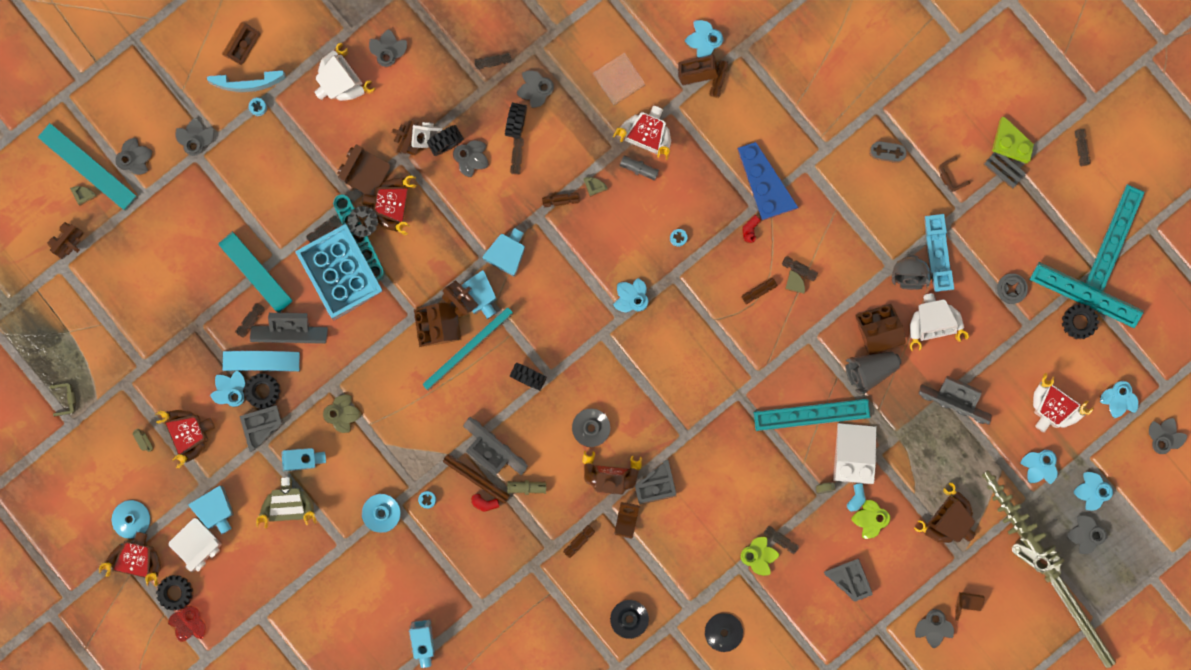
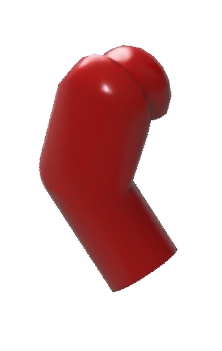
M756 215L742 227L743 239L747 243H753L756 240L754 228L761 222Z
M474 494L471 497L473 507L482 512L500 508L497 499L486 501L480 494Z

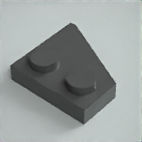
M277 405L240 416L249 452L254 451L283 424Z
M665 460L663 464L651 471L647 477L635 485L639 505L677 497L668 460Z
M859 558L824 571V574L854 602L873 595Z

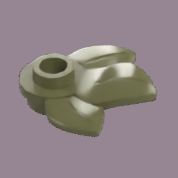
M351 395L336 397L333 404L327 406L323 411L324 420L329 424H333L334 428L341 433H349V423L358 420L361 416V412L356 407L350 405ZM330 411H335L336 417L332 418Z

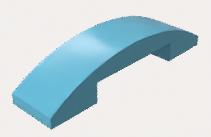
M284 71L264 72V80L229 82V78L226 75L207 76V81L218 88L228 91L252 92L276 85L286 78V74Z
M944 214L925 216L927 251L934 291L954 290L946 241L947 232Z
M224 351L222 371L300 372V352Z

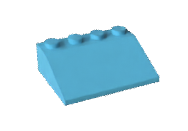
M346 224L295 251L333 320L351 312L382 292L378 281Z

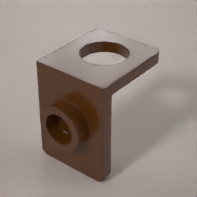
M621 502L614 532L615 535L633 538L640 508L639 505ZM624 508H631L634 511H626Z
M959 592L955 605V621H959L962 608L981 611L985 596Z

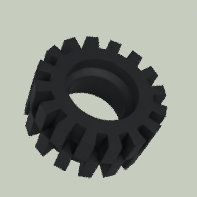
M511 103L505 136L521 138L527 105Z
M452 125L432 136L426 143L433 155L438 156L457 146L464 138L457 126Z
M1079 304L1070 307L1062 317V327L1064 326L1065 328L1064 332H1067L1069 337H1074L1073 339L1081 340L1088 338L1098 329V314H1095V310L1091 309L1089 305ZM1080 314L1086 317L1087 326L1084 329H1078L1074 326L1073 319L1076 315Z
M515 363L509 376L541 391L547 378L543 374L519 363Z
M267 374L252 376L244 387L246 400L257 408H269L273 404L275 405L277 399L279 400L280 398L279 393H281V390L279 389V383H277L275 378ZM259 384H266L269 387L270 393L266 398L261 399L256 396L255 389Z
M168 576L158 584V590L156 591L157 601L167 610L183 609L190 603L193 597L191 583L182 576ZM173 585L180 587L182 591L181 597L176 601L171 600L167 594L168 589Z

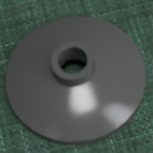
M585 409L574 418L572 432L580 444L586 447H596L607 440L610 434V422L607 416L600 410ZM591 424L595 426V430L593 432H590L587 429L588 426Z

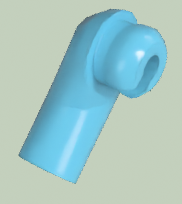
M863 484L853 485L855 495L847 503L849 511H857L865 503Z

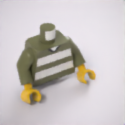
M292 477L280 478L281 490H272V493L267 495L261 506L260 514L256 519L258 528L261 522H264L265 528H268V518L270 522L304 519L306 525H308V520L313 519L314 523H317L314 515L313 501L301 488L292 489Z

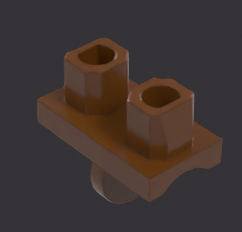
M415 120L409 121L407 127L401 124L399 130H392V133L396 135L394 142H400L397 153L416 155L418 148L411 146L413 125H418L419 122ZM422 132L419 133L417 138L422 139L424 134Z
M64 222L59 229L63 233L59 239L55 236L51 237L47 242L51 248L50 251L61 259L66 254L69 255L73 250L77 253L80 251L76 246L81 241L79 240L80 237L84 234L73 224L70 225Z
M455 280L442 290L444 292L442 299L446 303L450 304L453 302L457 306L455 313L459 317L468 315L479 306L469 294L472 290L470 286L465 289Z

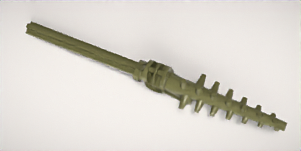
M987 470L983 473L982 477L989 484L987 488L992 489L995 494L992 499L994 501L998 500L1001 504L997 509L998 512L1005 511L1007 517L1003 519V523L1011 521L1014 526L1008 531V534L1017 532L1021 538L1013 545V553L1031 565L1036 571L1045 575L1044 579L1052 584L1106 668L1112 667L1116 664V661L1060 577L1062 574L1061 564L1065 561L1064 558L1059 556L1060 552L1055 550V545L1046 549L1042 547L1039 541L1047 536L1046 533L1035 536V533L1032 531L1038 527V524L1034 523L1028 526L1025 520L1030 515L1028 513L1024 515L1018 513L1017 510L1021 508V505H1013L1011 503L1012 494L1006 495L1003 491L1004 485L999 486L995 480L996 476H992L990 471ZM1040 559H1045L1048 564L1041 563Z

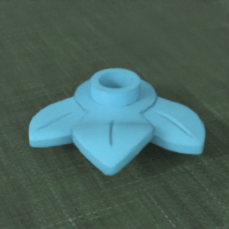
M697 20L694 21L696 32L685 39V43L688 46L697 49V57L701 58L711 55L713 49L718 48L722 44L723 35L720 31L713 29L709 22ZM715 36L717 41L711 42L710 37Z
M639 278L634 281L633 285L627 282L618 283L617 293L620 298L613 306L625 313L632 310L637 312L645 310L649 303L646 296L647 287L645 283ZM637 299L642 300L640 304H636Z
M235 371L231 378L224 375H216L215 385L217 391L210 395L212 400L220 405L240 406L245 399L243 393L245 379L239 371ZM238 394V400L233 401L232 395Z
M1127 381L1116 382L1113 388L1106 389L1101 395L1100 403L1109 404L1110 413L1114 418L1122 416L1126 410L1135 413L1138 409V398L1132 393V387ZM1126 388L1125 393H1119L1120 389Z
M1043 450L1040 453L1031 452L1022 458L1020 463L1029 468L1027 472L1029 483H1037L1044 478L1045 481L1052 484L1057 478L1058 472L1055 467L1057 458L1054 452L1050 450ZM1045 456H1048L1050 459L1048 463L1043 461Z
M1093 472L1083 473L1085 483L1079 485L1074 490V494L1079 499L1086 501V510H1097L1101 507L1103 501H1108L1112 497L1113 489L1110 484L1103 482L1100 475ZM1101 488L1106 490V494L1103 496L1099 492Z

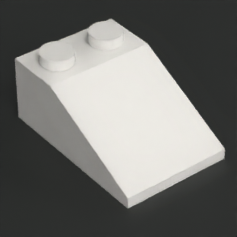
M838 423L833 481L874 484L876 427Z

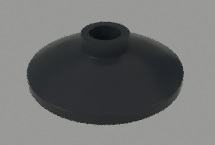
M625 600L613 608L610 623L617 635L622 638L633 639L645 632L648 627L649 616L646 608L641 603L634 600ZM628 615H631L633 617V621L631 623L626 622V617Z
M720 613L710 618L707 622L705 638L714 650L729 652L741 643L743 627L735 616ZM723 629L728 631V635L725 637L721 636V630Z

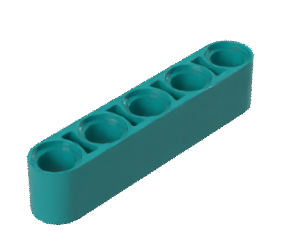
M341 194L335 197L333 204L344 225L352 209L355 208L348 196ZM341 200H347L348 202L347 207L344 209L338 207V203ZM358 216V219H359L360 222L358 223L357 226L363 225L362 222H361V220H360V218H359V216ZM366 236L357 245L362 254L365 251L372 252L371 259L366 261L371 270L373 268L380 269V275L375 277L379 282L384 278L385 271L369 237Z
M233 231L218 243L277 313H280L293 302Z

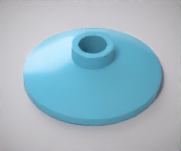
M377 494L370 497L364 503L362 519L370 530L378 533L388 532L399 522L400 507L391 496ZM380 510L385 511L384 517L378 515Z
M134 500L124 501L113 511L112 526L121 537L134 539L136 532L145 533L148 530L150 513L142 503ZM128 516L133 518L131 523L126 521Z

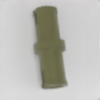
M508 481L507 493H525V495H529V493L546 494V481Z

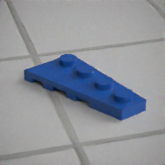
M754 142L739 147L738 152L761 220L763 221L798 209V206L757 143Z

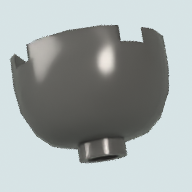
M909 255L895 264L891 281L894 285L897 282L900 284V288L919 290L922 289V285L929 286L931 278L930 269L927 263L919 259L918 256Z

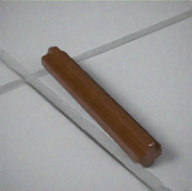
M450 454L445 456L443 463L501 502L506 503L510 497L508 493Z

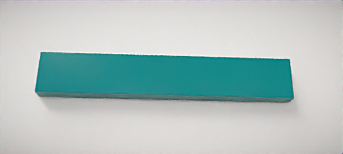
M49 123L37 137L124 211L136 199L137 196L52 124Z
M1128 184L1125 186L1086 279V284L1104 291L1141 203L1144 191Z
M1038 262L1030 276L1031 281L1085 306L1089 305L1091 309L1132 328L1136 327L1143 315L1144 310L1041 262Z
M506 308L423 383L426 390L429 391L507 321L513 315V312Z
M868 399L753 412L755 431L870 418Z

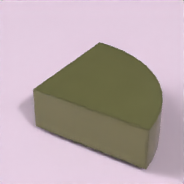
M583 178L590 197L608 190L607 186L597 178Z
M75 186L70 188L80 206L97 197L93 191L86 187Z
M790 270L785 289L804 294V282L796 272Z

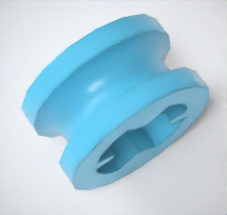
M254 98L249 102V110L253 115L262 116L265 114L267 106L261 98ZM257 102H260L262 109L261 111L258 109V112H255L253 105L255 103L257 105Z
M676 229L671 233L670 241L676 247L683 246L687 241V234L682 229ZM681 233V237H684V240L677 243L676 239L673 238L674 234Z
M425 491L419 495L418 502L423 508H432L436 503V497L432 492ZM426 494L427 497H429V495L432 496V499L430 500V505H428L427 503L426 505L423 504V496Z

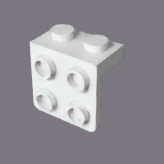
M197 518L192 519L169 542V546L187 564L185 567L190 572L200 571L206 565L205 561L209 557L213 558L220 551L219 547L222 545Z

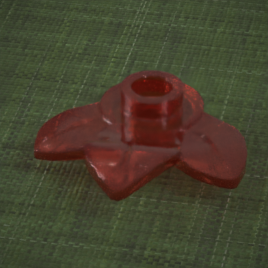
M187 606L182 612H175L169 618L168 624L176 627L175 635L179 642L188 640L191 635L200 640L204 637L205 624L200 619V612L196 607ZM187 614H192L193 619H189Z

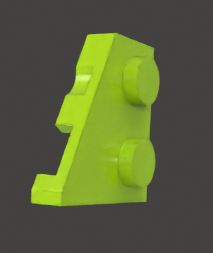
M1002 116L999 120L992 152L1027 164L1030 162L1034 144L1010 121Z

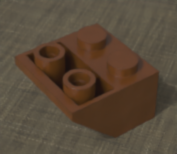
M453 302L450 304L436 303L414 309L419 347L461 340L458 315L455 313L456 305Z
M892 303L855 315L869 355L906 344L903 325Z

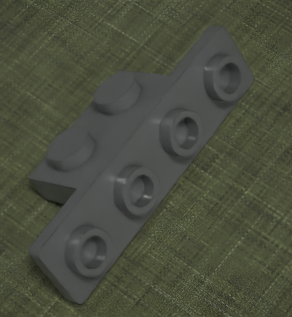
M269 313V326H252L250 332V342L325 344L327 342L328 328L309 327L307 313Z
M946 376L939 392L921 384L919 395L927 401L933 400L943 408H951L962 416L974 418L980 424L986 423L990 425L992 415L975 408L982 394L981 390L949 376Z
M471 417L466 420L463 427L477 438L466 452L494 476L506 464L520 475L526 471L528 465L524 459L517 457L507 445L498 441L496 436L485 430L479 421Z

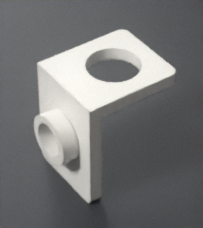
M422 122V125H413L411 146L428 148L429 146L426 142L430 139V131H442L443 128L434 127V123ZM422 132L425 135V140L423 143H418L417 136Z

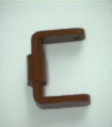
M957 156L940 164L938 167L941 173L940 177L950 192H955L971 184L968 181L953 188L943 166L958 159Z

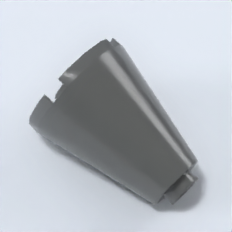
M894 352L857 356L846 359L849 364L845 365L851 385L855 384L858 388L855 391L861 395L899 370L901 359Z

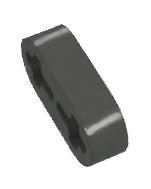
M875 142L870 148L872 158L894 163L903 161L907 154L905 147L902 145L887 142ZM881 146V150H885L887 153L882 152L878 156L874 149ZM896 149H900L899 152L902 155L899 158H895V154H890L889 152H895Z

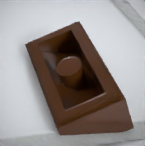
M241 22L222 55L242 65L259 37L260 32Z
M715 55L679 62L678 78L681 84L688 85L718 78Z

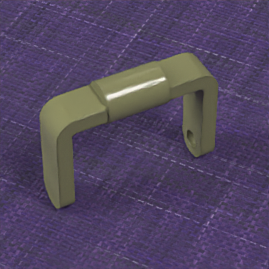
M65 383L49 386V389L67 387V401L70 411L53 413V417L73 414L75 412L74 404H76L71 384Z
M135 429L132 434L140 449L151 452L153 446L145 432L141 429Z

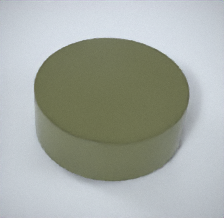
M824 483L816 486L817 494L836 491L834 483Z

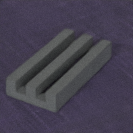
M995 152L984 163L987 168L1012 189L1026 174L1006 156ZM995 156L999 157V158H1000L1003 162H1005L1010 168H1012L1016 173H1018L1019 176H1017L1016 174H1014L1010 169H1008L1004 164H1002L997 158H995ZM993 161L995 164H997L1002 170H1004L1008 175H1010L1015 181L1012 182V181H1011L1009 178H1007L1003 173H1001L996 167H994L990 162Z

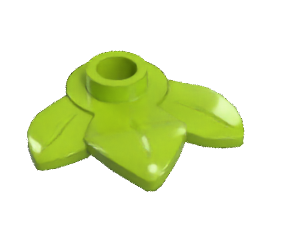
M866 500L863 504L864 510L856 512L852 517V521L856 525L863 527L862 538L870 539L878 536L881 528L888 526L890 514L886 510L880 509L875 501ZM879 515H882L884 517L882 522H878L877 517Z
M758 537L752 541L750 547L742 550L740 555L741 561L745 565L751 566L753 572L758 575H770L768 564L775 561L779 557V553L771 547H766L767 537ZM750 552L754 555L752 560H748L746 557Z

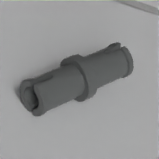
M625 155L620 163V167L635 172L637 176L642 175L653 181L656 180L659 169L645 165L643 161L638 162Z

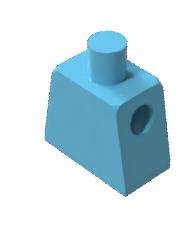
M514 228L509 237L500 234L483 255V260L515 277L525 251V246L519 243L524 233Z
M482 270L463 283L462 286L465 289L468 286L472 288L469 294L479 305L472 312L477 314L482 311L485 317L489 319L497 313L491 305L497 298L485 272Z
M314 448L281 452L283 472L314 469L315 464L326 463L325 452L314 453ZM308 456L309 462L303 463L301 457Z
M223 486L216 487L188 504L208 529L217 525L221 534L232 529L227 519L233 516L234 513Z
M431 620L411 622L409 632L414 659H419L421 668L432 666L431 657L434 656L435 652Z

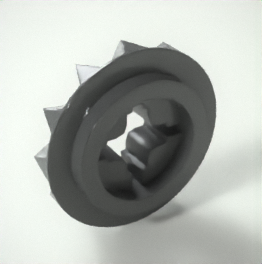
M359 206L352 209L348 216L347 225L356 236L366 237L376 230L378 218L371 208ZM358 216L361 218L367 217L365 220L366 226H357L360 222Z
M1007 274L997 284V294L1007 304L1021 302L1028 292L1025 279L1018 274ZM1017 283L1018 285L1015 288L1016 293L1012 292L1007 295L1006 293L1009 290L1007 286H1012Z

